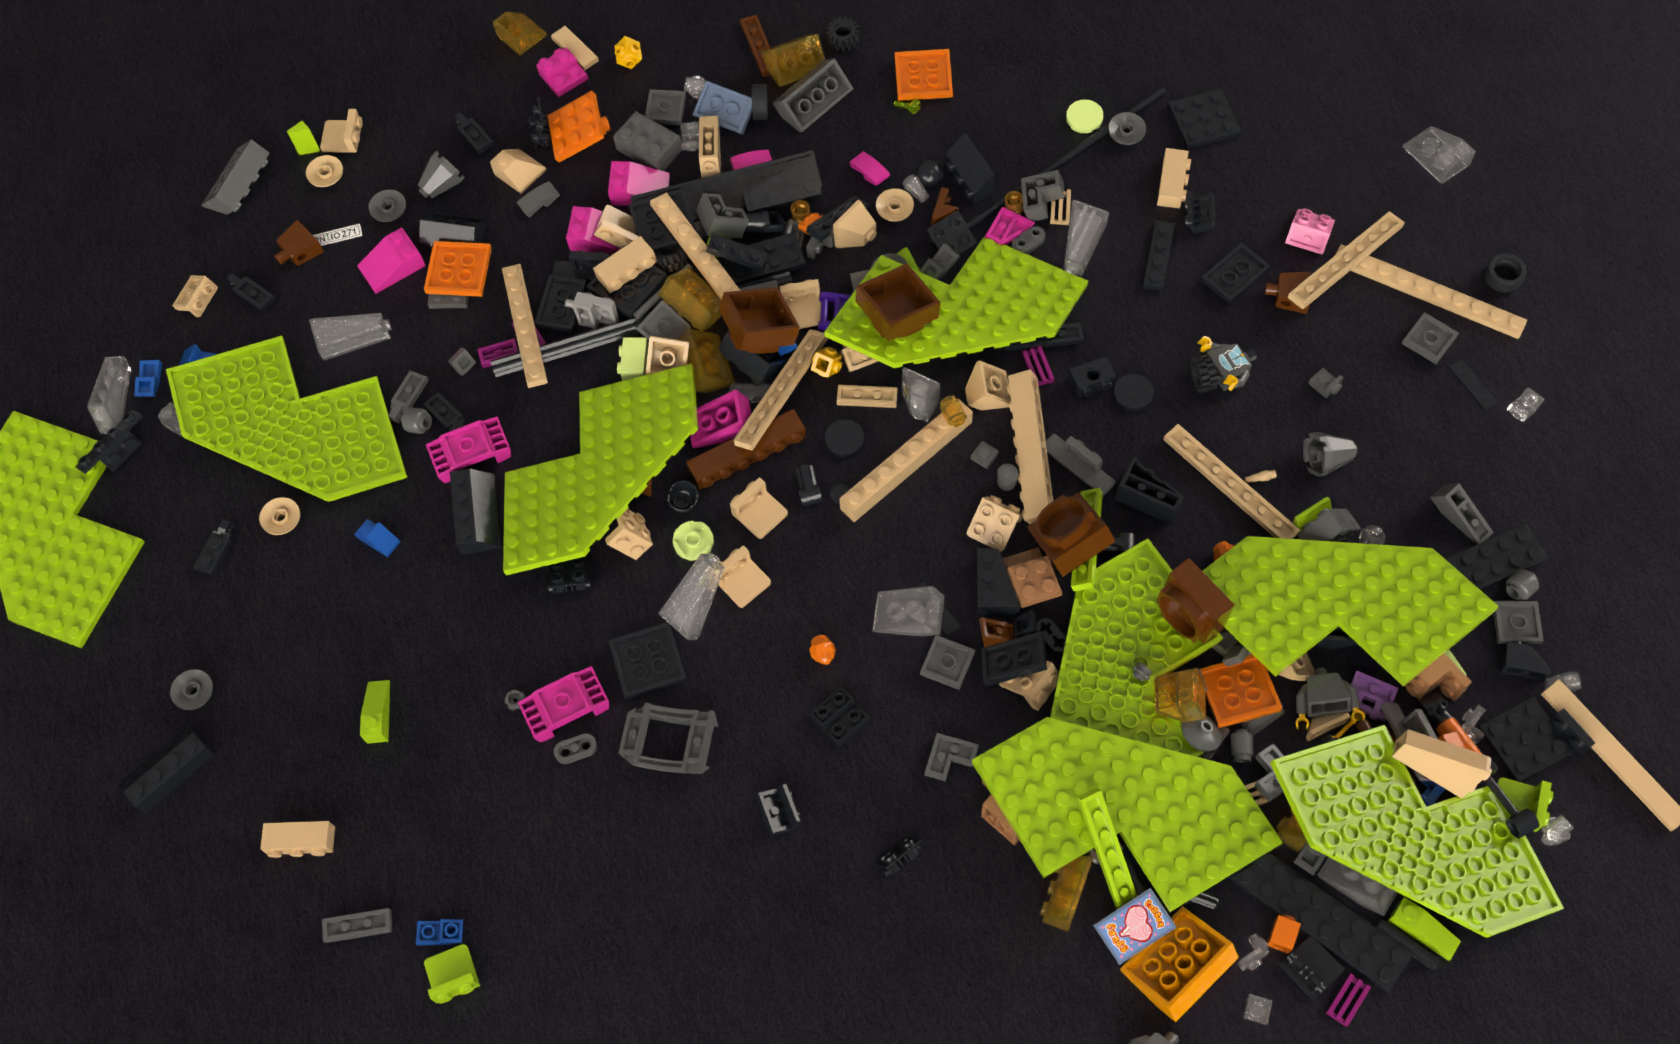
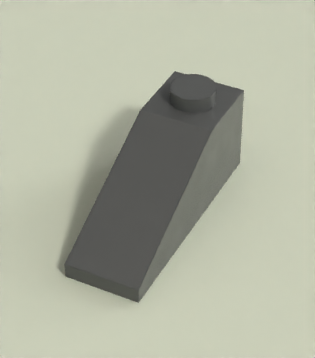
M1459 483L1443 485L1430 497L1442 515L1476 545L1484 542L1494 533Z

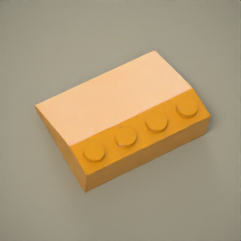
M1183 906L1171 917L1177 928L1132 956L1120 968L1121 972L1154 1005L1175 1022L1239 958L1231 941Z

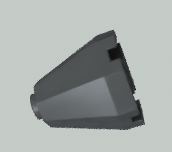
M437 151L430 156L418 183L420 187L418 191L425 198L428 196L434 198L459 184L465 178L463 175L458 176L460 172L443 156L438 158L439 153Z
M1313 432L1308 435L1310 438L1304 440L1303 459L1305 462L1309 461L1311 467H1307L1309 473L1317 477L1325 476L1351 462L1357 454L1356 444L1347 438Z

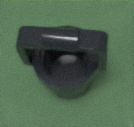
M760 209V211L746 213L749 222L745 232L768 234L769 232L784 230L785 220L779 210ZM776 217L778 224L770 225L769 218Z

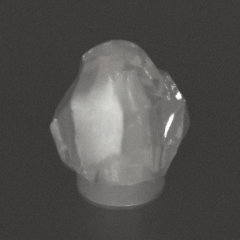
M700 75L692 76L691 78L686 77L684 91L689 92L692 97L699 99L706 81Z
M1369 525L1360 530L1359 543L1384 544L1385 534L1382 528Z
M1562 814L1557 818L1551 817L1547 825L1542 827L1544 836L1541 838V841L1549 846L1561 844L1570 839V831L1574 827Z

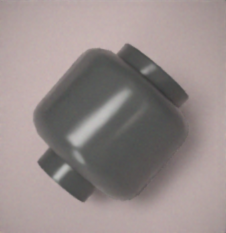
M410 407L401 416V423L404 430L409 433L424 434L431 427L432 418L427 410Z
M1525 569L1516 571L1506 581V592L1514 600H1527L1539 589L1537 576Z

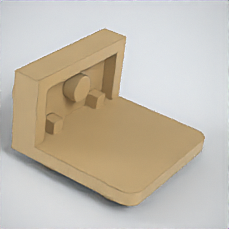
M356 109L348 110L347 120H327L325 122L320 145L322 152H357L363 122Z
M610 205L605 206L594 236L620 249L638 237L635 235L636 228L632 216Z
M818 279L805 280L804 282L794 284L788 283L780 286V292L800 329L818 326L821 312Z
M760 477L755 482H750L746 490L740 495H736L730 503L732 515L759 539L767 535L788 515L787 509L767 492L766 484Z
M991 495L990 497L982 498L967 530V535L991 548H998L999 551H1003L1016 523L1021 522L1023 516L1019 512L1020 508L1012 504L1007 506L1001 503L1002 499Z
M628 508L617 519L619 526L605 540L607 545L637 560L653 543L650 538V532L644 523V517L639 513L630 511Z
M744 545L739 549L733 550L729 558L724 562L716 564L712 571L714 581L740 608L745 607L771 584L768 576L751 560L749 550Z
M1046 660L1047 670L999 683V685L1023 695L1029 705L1039 711L1057 686L1059 672L1052 662Z

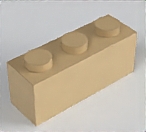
M1166 148L1157 206L1180 209L1181 201L1185 202L1187 190H1183V188L1187 186L1189 174H1186V170L1190 169L1191 159H1188L1189 151Z
M640 236L598 264L593 270L600 283L609 293L620 289L629 280L636 278L645 269L652 267L657 260L654 251Z
M329 821L263 823L261 850L273 858L281 857L282 854L302 857L305 853H311L314 856H324L325 853H333L335 826Z

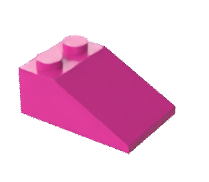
M612 161L608 188L611 205L628 206V204L632 203L630 196L669 187L670 173L634 162Z
M573 206L566 236L570 251L615 254L620 250V248L594 236L603 211L590 207Z
M401 227L385 236L357 266L375 294L423 268L425 263L419 251Z
M734 390L698 407V430L694 435L690 434L692 447L699 448L725 443L735 438L752 414L749 399L739 391Z

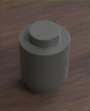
M1003 464L997 472V485L1004 491L1014 489L1017 485L1018 470L1012 464Z
M1245 729L1235 730V733L1230 735L1233 761L1237 763L1251 762V757H1253V734L1248 733V730Z

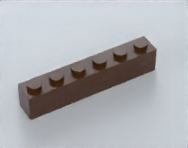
M793 409L774 418L753 451L735 446V438L687 461L688 471L698 489L710 487L714 482L726 479L732 473L744 470L750 464L762 461L774 452H781L786 446L799 443L806 437L805 427Z

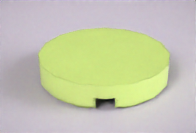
M1079 100L1069 106L1066 121L1071 126V129L1076 132L1091 133L1096 128H1100L1103 122V110L1096 102Z
M687 521L675 530L673 546L676 553L683 559L690 561L699 560L711 552L714 545V537L710 528L705 523Z

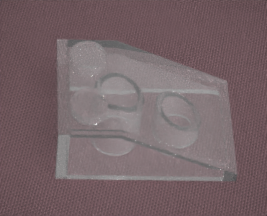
M1433 126L1427 128L1402 146L1441 184L1468 167L1476 153L1463 139Z
M933 586L878 592L873 631L921 637L940 635L945 596Z
M1330 857L1318 874L1319 878L1361 906L1382 916L1385 915L1398 892Z

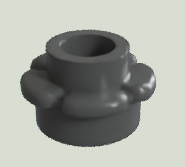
M1140 662L1132 666L1134 671L1132 675L1141 682L1144 679L1150 680L1149 676L1152 674V671Z
M512 690L507 693L505 704H507L510 710L520 709L518 702L525 699L526 696L523 692Z

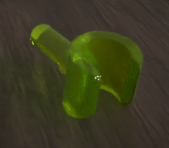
M914 99L911 103L894 102V106L907 108L912 114L917 113L921 106H918L920 101Z

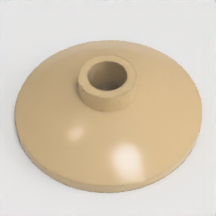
M330 155L315 158L306 169L308 181L317 187L331 186L343 174V166L340 160Z
M902 189L886 190L879 195L876 201L878 214L888 221L904 220L912 213L914 208V201L911 195Z
M276 498L269 501L262 508L259 521L262 528L269 534H286L298 524L300 509L289 498Z

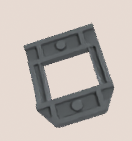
M645 703L643 707L639 709L634 708L627 713L618 753L633 766L665 772L702 774L709 769L706 762L713 728L718 727L715 712L713 710L699 712L698 710L675 709ZM649 719L690 725L683 761L641 756Z

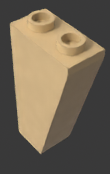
M718 116L699 117V163L701 178L721 173Z
M1409 729L1394 742L1392 757L1460 798H1463L1468 792L1472 793L1477 784L1482 780L1488 779L1492 772L1490 757Z

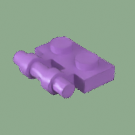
M1356 671L1351 685L1357 692L1360 703L1359 710L1363 711L1372 720L1378 719L1385 722L1386 718L1384 713L1380 711V705L1383 703H1393L1398 688ZM1362 699L1375 703L1373 708L1362 704Z

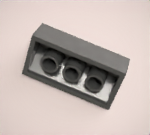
M835 58L825 59L772 103L786 122L799 132H803L851 92L853 87Z
M249 140L239 146L203 201L202 206L226 215L233 211L236 212L242 204L240 203L242 197L245 198L250 192V184L258 179L260 175L258 171L260 168L263 169L268 163L266 158L270 153L253 140Z

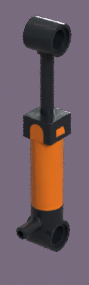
M1435 692L1416 703V709H1422L1427 720L1440 736L1457 732L1466 749L1482 754L1449 712L1448 702L1439 693ZM1491 759L1490 768L1492 772L1488 779L1478 783L1477 786L1483 782L1486 783L1510 814V817L1506 819L1508 830L1515 838L1520 839L1538 829L1540 826L1539 821L1528 808L1518 811L1492 778L1498 767Z

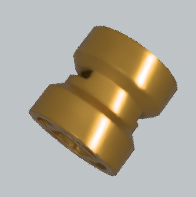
M1017 191L1007 193L1005 196V208L1022 215L1024 212L1022 194Z
M797 200L791 205L792 220L799 223L810 214V207L806 201Z

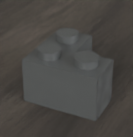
M1055 170L1021 178L1023 209L1027 218L1033 222L1047 219V202L1065 198L1064 182L1059 171Z
M702 194L696 213L707 236H711L713 233L722 237L742 238L749 222L744 209L726 207L719 194Z
M1326 508L1317 515L1318 518L1315 521L1305 524L1302 527L1303 531L1298 536L1301 540L1347 541L1361 527L1347 509Z

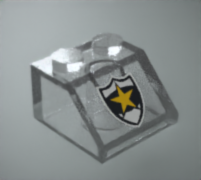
M904 367L902 370V393L908 410L914 418L926 422L930 420L939 405L940 383Z

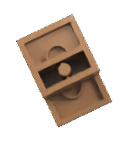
M1039 547L1002 558L1021 608L1062 596L1061 588L1048 556L1042 557Z
M1443 654L1405 686L1407 691L1419 701L1437 686L1441 688L1442 693L1446 697L1455 701L1463 694L1472 681Z
M991 794L982 804L981 817L1015 846L1020 839Z

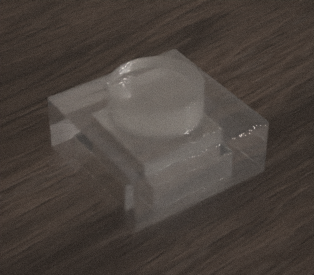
M1249 994L1243 1018L1267 1025L1272 1000Z

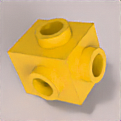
M624 36L614 46L618 64L632 69L642 60L640 42Z
M823 348L814 354L811 370L820 376L828 378L840 371L842 355L837 353V350L834 348Z

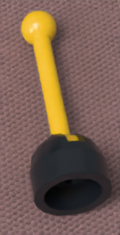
M1354 715L1356 721H1360L1361 717ZM1351 721L1335 736H1325L1319 744L1322 745L1338 740L1352 726Z

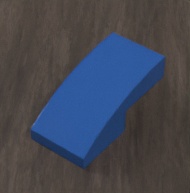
M160 360L140 361L139 377H135V397L156 396L162 370V362Z

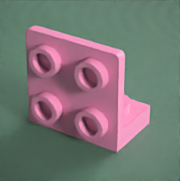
M1298 209L1285 243L1323 255L1335 220L1328 215L1314 214L1309 209Z

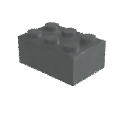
M637 111L613 136L616 149L644 166L664 171L682 151L679 135Z

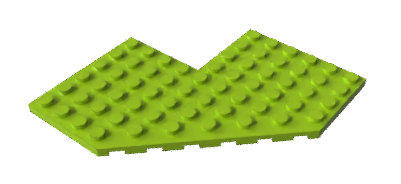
M984 236L950 285L913 269L941 302L939 318L925 324L924 329L888 342L886 338H882L872 325L869 317L856 303L855 290L827 327L824 336L893 368H899L903 364L912 362L913 364L929 362L930 359L937 357L941 359L955 357L958 353L967 352V354L983 351V348L994 347V349L1010 346V343L1019 341L1020 343L1036 341V338L1044 336L1052 338L1055 337L1086 289L1088 280L1007 245H1001L992 239H986ZM881 255L860 284L903 264Z
M282 336L166 369L181 434L185 439L328 502L407 478L377 376L300 399L285 341Z
M692 363L579 392L580 454L505 472L503 571L506 575L585 557L590 551L589 547L596 540L599 541L610 529L608 526L615 518L618 519L629 508V502L634 497L637 498L647 487L646 483L653 476L656 477L666 466L665 462L671 455L675 456L685 445L684 441L690 434H695L698 430L695 374Z
M13 411L0 431V590L7 617L13 623L82 648L142 548L144 541L138 537L77 516L106 469V466L100 460L86 474L75 468L79 459L93 449L94 444L98 442L97 440Z
M1247 536L1202 571L1235 604L1224 627L1275 677L1339 626L1404 687L1498 608L1496 603L1433 548Z
M1148 538L1097 567L1094 588L1076 591L1050 718L1199 757L1204 752L1194 748L1187 742L1181 730L1182 719L1155 684V681L1220 643L1223 637L1218 633L1205 645L1200 640L1194 644L1190 639L1179 634L1161 616L1162 612L1158 605V595L1160 590L1164 588L1172 569ZM1140 662L1152 671V674L1149 676L1150 680L1144 679L1141 682L1132 675L1134 672L1132 666Z
M1046 717L971 761L1043 878L1095 848L1077 797L1096 787L1099 788L1116 835L1120 834L1169 912L1283 843L1232 766Z
M1385 725L1280 757L1270 762L1310 848L1488 938L1564 909L1526 835L1517 839L1510 833L1506 826V819L1510 817V814L1503 808V805L1489 787L1486 786L1474 790L1472 793L1468 792L1463 798L1456 796L1426 807L1405 764L1392 757L1394 742Z

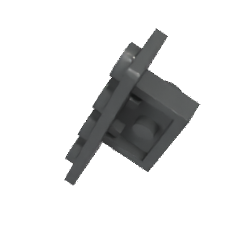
M1053 434L1046 441L1047 454L1092 489L1100 488L1103 496H1105L1115 485L1116 481L1101 470L1103 461L1096 452H1091L1086 448L1081 440L1070 436L1065 442L1059 436Z
M1383 703L1380 705L1397 739L1407 729L1438 739L1422 709H1415L1405 718L1397 703ZM1414 770L1415 775L1420 781H1432Z

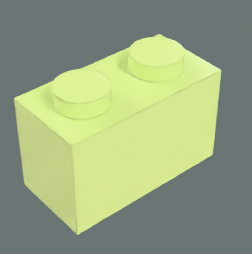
M623 337V344L619 345L621 362L617 363V372L621 374L622 381L647 375L646 365L649 347L647 338Z

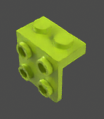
M1500 778L1497 783L1518 811L1528 808L1535 814L1540 826L1534 832L1547 825L1550 817L1547 808L1553 798V791H1550L1552 783L1541 781L1535 787L1507 778Z
M465 944L427 958L424 961L431 985L428 993L430 999L435 1003L448 1002L452 997L470 993L474 988L480 986L469 949Z

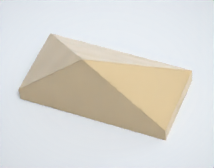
M1346 712L1311 717L1306 739L1310 741L1346 724L1351 716Z

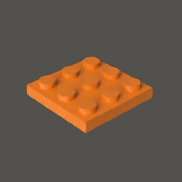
M949 49L895 52L898 101L953 97Z
M593 91L547 115L555 160L559 163L604 138L597 98Z
M434 241L424 286L425 293L482 297L492 249L491 245L484 243Z
M1248 655L1242 663L1229 667L1224 663H1219L1200 669L1208 689L1204 693L1218 728L1282 711V705L1266 667L1253 655Z

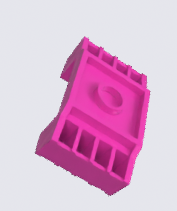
M498 417L484 421L478 420L445 433L438 439L426 444L437 476L444 483L451 482L450 472L458 471L495 456L498 463L511 457V450Z
M592 666L579 672H573L548 684L518 702L534 739L539 742L555 737L553 730L591 711L597 716L609 709V701Z

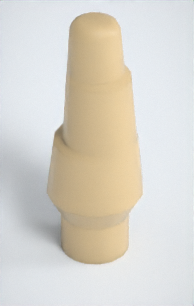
M1261 471L1245 477V482L1269 481L1272 478H1277L1276 471Z

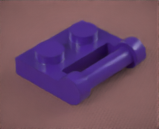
M821 292L819 294L821 312L818 329L820 331H825L832 322L828 321V302H834V319L851 295Z

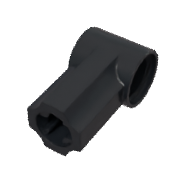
M801 465L796 469L802 506L822 502L813 466Z
M1128 532L1113 535L1115 542L1102 550L1101 553L1116 554L1118 556L1135 546L1136 536Z

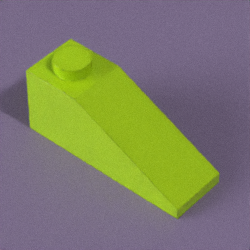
M389 680L373 681L367 684L360 723V736L367 744L389 742Z
M1405 897L1396 905L1387 921L1448 961L1451 960L1461 942L1426 910Z

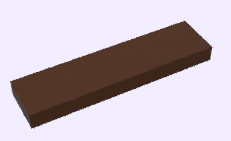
M757 15L740 19L741 27L762 77L778 73L779 67Z

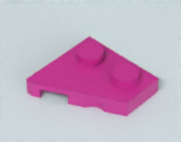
M1002 207L985 238L992 239L1001 245H1007L1030 227H1033L1035 222Z

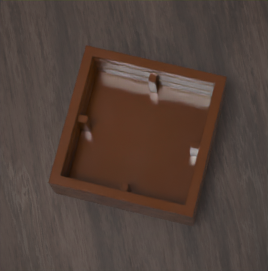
M907 263L857 285L856 303L869 317L872 325L882 338H886L888 342L895 338L906 337L924 329L925 324L939 318L941 302Z
M778 287L723 293L719 311L729 328V336L736 349L764 354L778 352L779 346L795 344L800 326Z
M1079 492L1072 497H1065L1063 494L1048 504L1040 512L1037 520L1027 527L1038 546L1048 556L1062 577L1115 542L1107 525Z
M1190 558L1169 573L1165 586L1158 595V605L1162 612L1161 616L1179 634L1190 639L1194 644L1200 640L1205 645L1221 632L1235 606Z

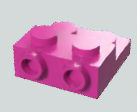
M567 47L563 50L561 48L557 49L551 57L540 59L536 65L539 75L558 97L588 80V75L580 67L577 59Z

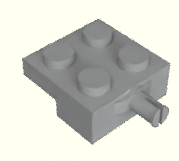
M577 292L574 300L566 299L565 306L574 309L579 325L596 329L599 323L609 325L620 321L615 302L610 298L597 297L587 292Z

